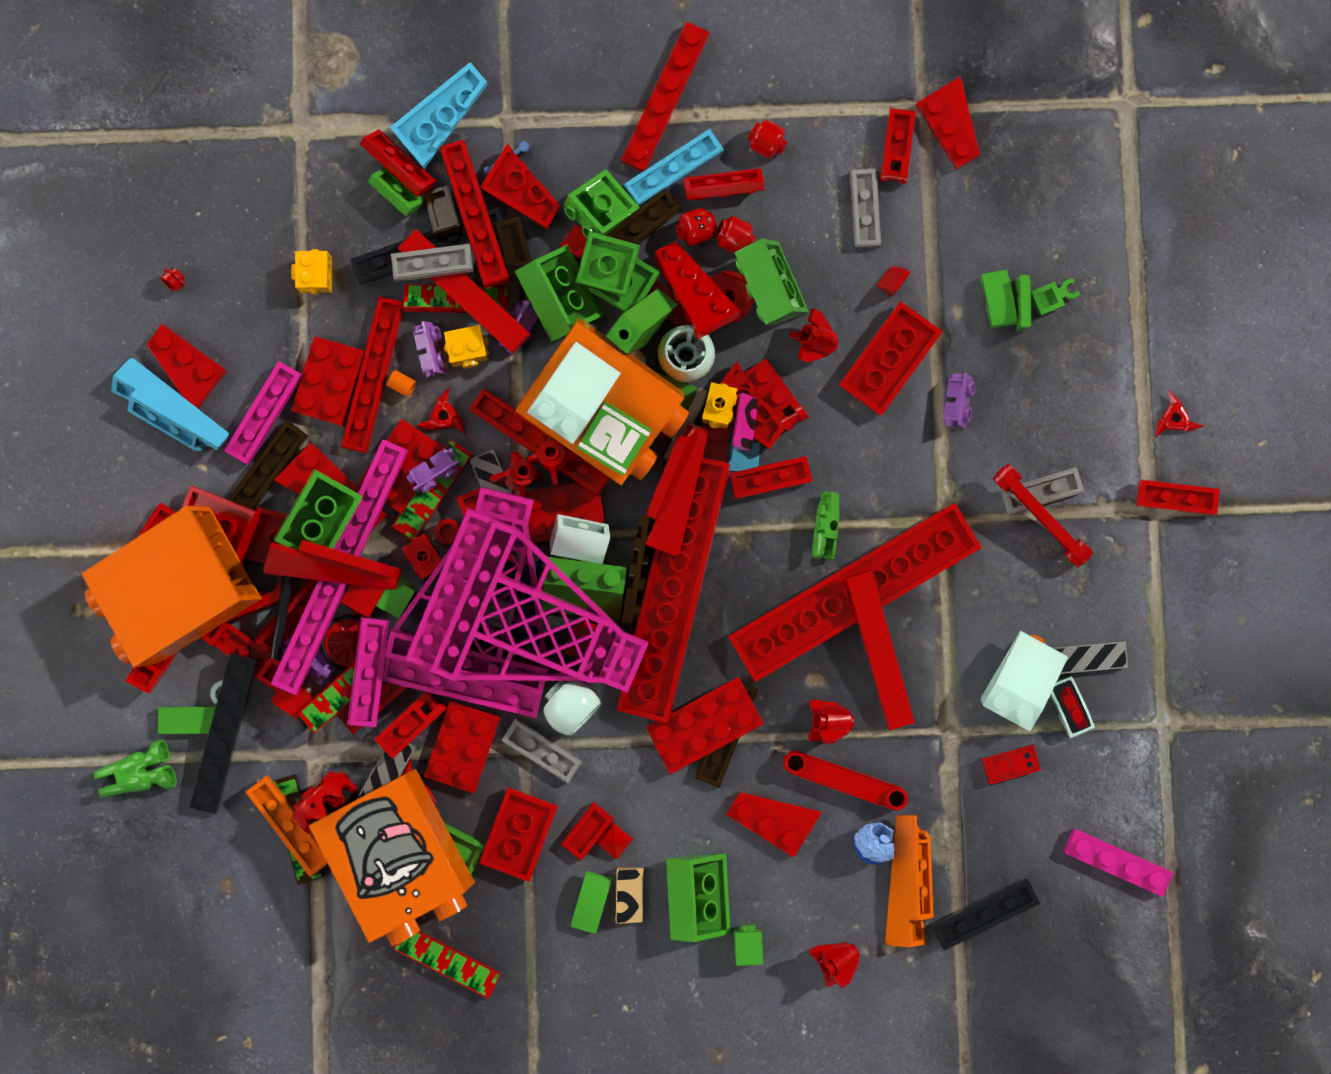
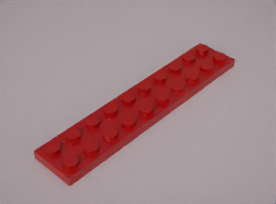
M702 458L679 556H673L655 549L634 635L648 641L649 644L628 693L621 690L617 711L663 723H669L731 467L729 463Z
M953 503L734 632L728 638L752 679L756 682L857 622L845 577L871 570L883 607L980 550L982 547L956 503Z

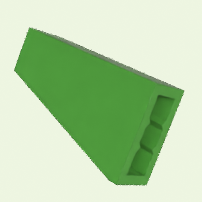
M658 288L625 312L606 337L626 353L646 347L679 304Z

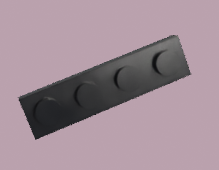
M1025 878L931 924L942 949L945 951L1039 905L1040 902L1029 880Z

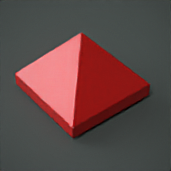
M612 822L596 844L617 860L633 838Z

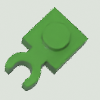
M1074 279L1066 280L1061 284L1060 288L1057 287L1054 281L1031 291V300L1039 317L1064 307L1063 299L1073 300L1080 295L1079 291L1075 293L1067 291V286L1075 282Z

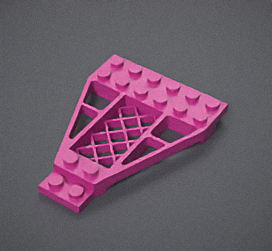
M481 487L475 511L518 528L531 540L528 523L534 500ZM516 538L509 553L515 565L502 572V574L505 576L517 569L515 580L520 582L523 568L527 565L529 566L531 586L534 587L537 585L533 551L521 539ZM450 548L391 630L385 654L386 659L382 681L536 718L545 681L456 680L455 682L430 672L431 669L405 660L416 633L403 630L401 626L421 598L430 600L432 594L426 593V590L444 567L451 550ZM512 551L521 553L519 562ZM510 589L497 599L502 600L511 594ZM514 589V592L517 596L518 590ZM511 594L509 602L515 603ZM534 599L535 613L538 614L540 610ZM507 610L506 615L504 614V612H502L506 621L509 610ZM514 613L512 621H521V616ZM542 617L528 622L530 625L538 626V633L544 632ZM487 625L490 633L494 632V626ZM507 632L501 633V638L506 640ZM545 636L539 638L541 653L547 651ZM475 637L473 641L477 648L470 646L460 671L463 673H500L507 657L504 649L498 647L497 652H492L491 650L496 648V645H491L484 649ZM512 656L506 673H548L549 667L538 662Z
M468 508L405 660L431 669L430 672L455 682L456 680L585 681L588 683H605L628 693L649 643L646 640L624 632L518 528ZM516 538L521 539L546 563L538 584L534 587L502 574L503 567ZM552 569L589 607H580L542 591L541 587L548 570ZM497 582L506 585L494 590ZM510 589L515 603L500 608L495 594ZM514 589L531 596L518 601ZM492 596L497 610L484 615ZM535 599L540 613L525 618L520 605ZM539 599L556 606L543 611ZM517 607L522 620L508 626L502 612ZM564 609L581 617L568 621ZM561 610L566 623L551 629L545 615ZM499 614L504 628L490 633L485 619ZM542 617L547 631L533 636L528 622ZM589 619L596 622L594 629H592ZM586 620L591 633L576 639L571 625ZM480 622L482 623L485 631L478 629ZM524 624L530 638L515 643L510 630ZM568 627L573 640L558 646L553 633ZM507 632L510 641L500 638L497 635ZM550 634L555 648L540 653L535 640ZM475 637L509 651L500 673H463L460 671ZM589 639L582 655L578 643ZM532 642L535 651L527 649L522 645ZM575 645L580 658L565 664L560 650ZM557 652L560 661L547 656ZM516 653L558 670L560 673H506L512 656Z

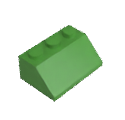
M761 238L735 252L738 259L735 261L736 266L747 280V292L751 298L755 299L758 306L756 308L757 315L762 322H765V325H776L809 313L779 241Z
M568 245L552 251L515 271L551 342L567 335L579 318L589 323L604 315L593 293L588 291L590 287L575 283L579 266Z
M314 469L274 539L276 542L298 550L301 540L334 549L363 496Z
M548 557L612 620L620 621L627 567ZM552 569L548 570L544 580V592L580 607H589ZM542 600L543 611L556 606ZM564 609L565 614L578 615L576 613Z
M726 853L683 855L666 858L671 940L698 942L731 934Z

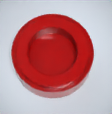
M452 519L440 521L435 528L436 539L443 545H453L460 525Z

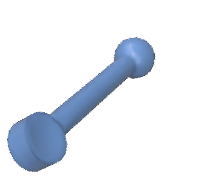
M525 141L521 142L519 148L514 150V153L518 155L521 152H528L529 144ZM493 165L491 167H485L483 169V174L486 177L492 169Z

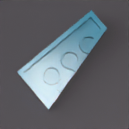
M470 62L390 127L391 131L423 169L426 168L440 149L439 147L444 144L487 87V81Z

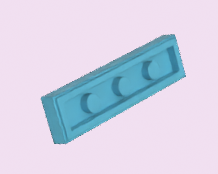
M708 129L623 184V187L640 207L663 189L670 188L724 153V149L711 129Z

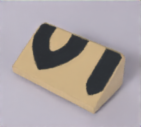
M617 867V924L643 922L644 868Z

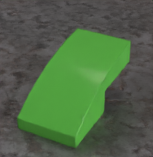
M1007 270L981 274L980 281L986 298L985 308L991 328L1017 324L1015 301Z
M586 871L570 927L594 934L597 933L612 878Z

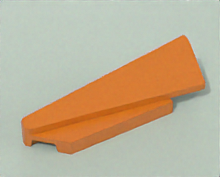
M897 815L885 943L890 946L915 947L926 945L923 920L934 918L931 837L926 830H921L918 827L916 815Z

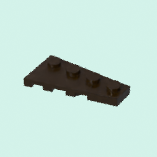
M639 515L638 519L639 526L635 537L634 555L622 616V623L633 624V619L638 620L641 604H636L638 593L643 594L645 578H641L642 567H648L650 552L645 551V544L653 526L649 525L650 517Z

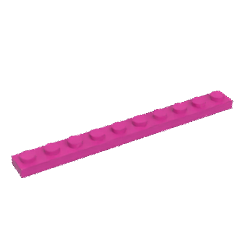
M382 440L358 492L363 498L336 543L335 550L361 557L408 454L407 449ZM318 580L271 685L298 695L348 584Z

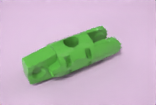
M821 493L820 503L816 511L812 557L819 559L822 556L826 560L832 561L835 557L840 518L839 493Z

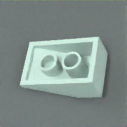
M575 342L527 413L573 444L621 373L581 344Z
M1020 630L982 694V705L1022 728L1031 731L1048 701L1068 656Z

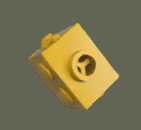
M317 249L295 251V264L291 266L292 280H295V288L300 293H311L312 295L332 293V256L328 251H319Z
M481 325L444 332L446 340L444 351L449 356L448 361L453 367L463 365L465 369L473 368L479 365L478 362L489 360V351L487 350L489 341L488 337L483 334Z
M711 382L701 423L708 424L711 428L718 429V427L727 429L728 424L733 419L732 408L737 403V389L728 387L724 383L716 384Z

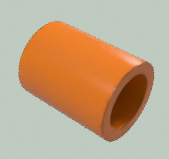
M394 370L388 379L387 386L409 397L417 382Z

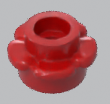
M165 268L163 270L165 273L160 279L170 290L177 292L180 288L185 287L183 282L185 277L180 271L175 268L171 270Z

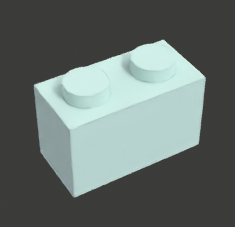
M557 514L549 541L550 554L561 559L572 558L583 562L602 564L610 540L609 525Z

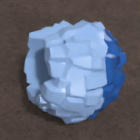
M880 822L866 824L863 828H860L859 832L854 836V848L858 853V857L864 860L865 863L881 865L893 859V842H890L893 840L894 831Z

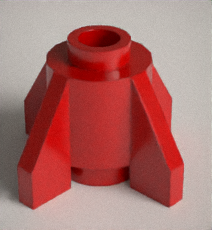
M811 309L808 322L812 324L804 325L800 332L789 333L790 338L802 343L803 346L800 348L798 359L804 362L827 357L838 346V336L832 330L823 313L816 309Z
M549 434L548 440L539 446L538 452L527 457V461L531 464H542L546 470L551 472L553 486H559L558 471L566 465L567 461L581 460L579 455L564 449L562 444ZM556 452L553 457H549L551 453Z
M517 451L511 453V465L508 469L492 475L489 479L490 483L505 482L508 488L515 491L514 495L524 497L525 488L531 482L542 481L544 478L543 473L537 471L533 464L523 459Z
M810 700L809 705L814 714L812 719L813 728L808 736L809 741L822 740L823 744H833L848 735L850 730L853 729L854 717L848 709L835 702Z
M843 941L838 944L817 945L809 950V954L817 963L819 962V966L825 975V985L828 988L836 983L841 988H844L851 983L859 966L860 953L854 944Z

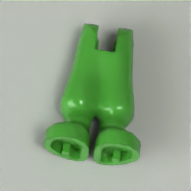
M163 739L156 740L152 743L147 753L140 751L132 753L115 763L94 771L95 780L115 775L117 784L107 785L104 788L98 789L100 798L129 792L146 791L153 784H158L167 790L176 787V774L170 765L160 766L151 771L146 770L151 765L169 761L170 752L166 742Z

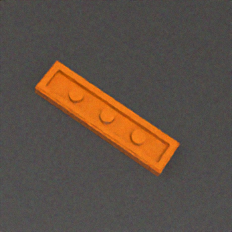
M266 775L245 792L309 877L328 864L312 832L307 834L292 819L295 809L269 775Z

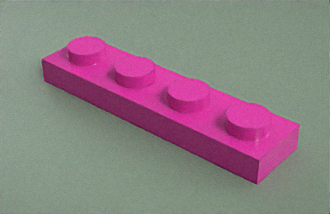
M280 361L277 362L224 451L250 465L300 382L302 374Z
M361 617L347 723L349 725L376 727L389 620Z
M1074 828L1063 851L1067 855L1164 897L1174 873Z

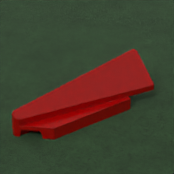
M688 423L684 435H680L676 440L646 513V516L656 519L645 545L673 556H679L709 433L708 430Z
M301 540L298 550L271 542L263 568L265 574L391 590L396 589L402 569L305 540Z

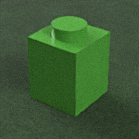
M401 577L396 589H385L376 606L400 619L418 594L413 589L415 584Z
M740 924L739 929H734L736 966L763 965L762 931L760 928H755V924Z

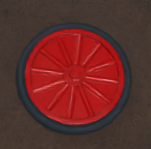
M344 615L331 621L321 642L320 649L323 657L331 666L344 671L356 660L360 617Z

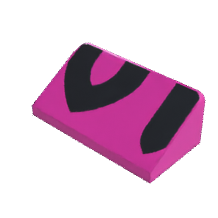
M740 393L737 400L732 447L733 449L750 451L753 445L758 400L745 393Z

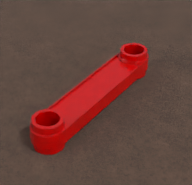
M1007 464L1005 467L1003 466L995 473V476L992 478L994 482L1004 492L1008 493L1011 491L1066 549L1063 554L1074 566L1079 568L1091 559V556L1094 554L1093 551L1081 539L1076 541L1022 485L1020 482L1022 476L1010 464Z
M797 750L789 751L783 758V765L786 771L798 777L891 810H901L908 803L907 792L894 784ZM794 755H799L802 759L801 767L796 770L790 769L788 760ZM894 791H900L902 795V800L897 805H891L889 801V796Z

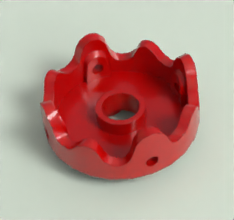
M330 771L321 779V783L315 788L312 786L293 806L295 811L292 814V819L307 834L311 833L309 820L318 821L326 816V809L323 804L327 803L335 808H340L345 803L342 791L355 792L357 790V786L343 771L336 774Z

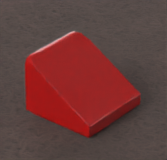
M892 266L878 282L877 287L890 297H893L910 275V271L905 268Z

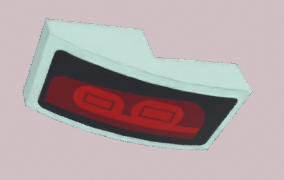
M1071 676L1057 682L1050 697L1059 712L1058 717L1069 738L1072 739L1095 729L1090 713L1073 677Z

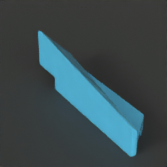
M130 358L113 375L111 392L129 400L128 412L192 450L202 451L208 446L218 450L228 438L229 433L135 359Z

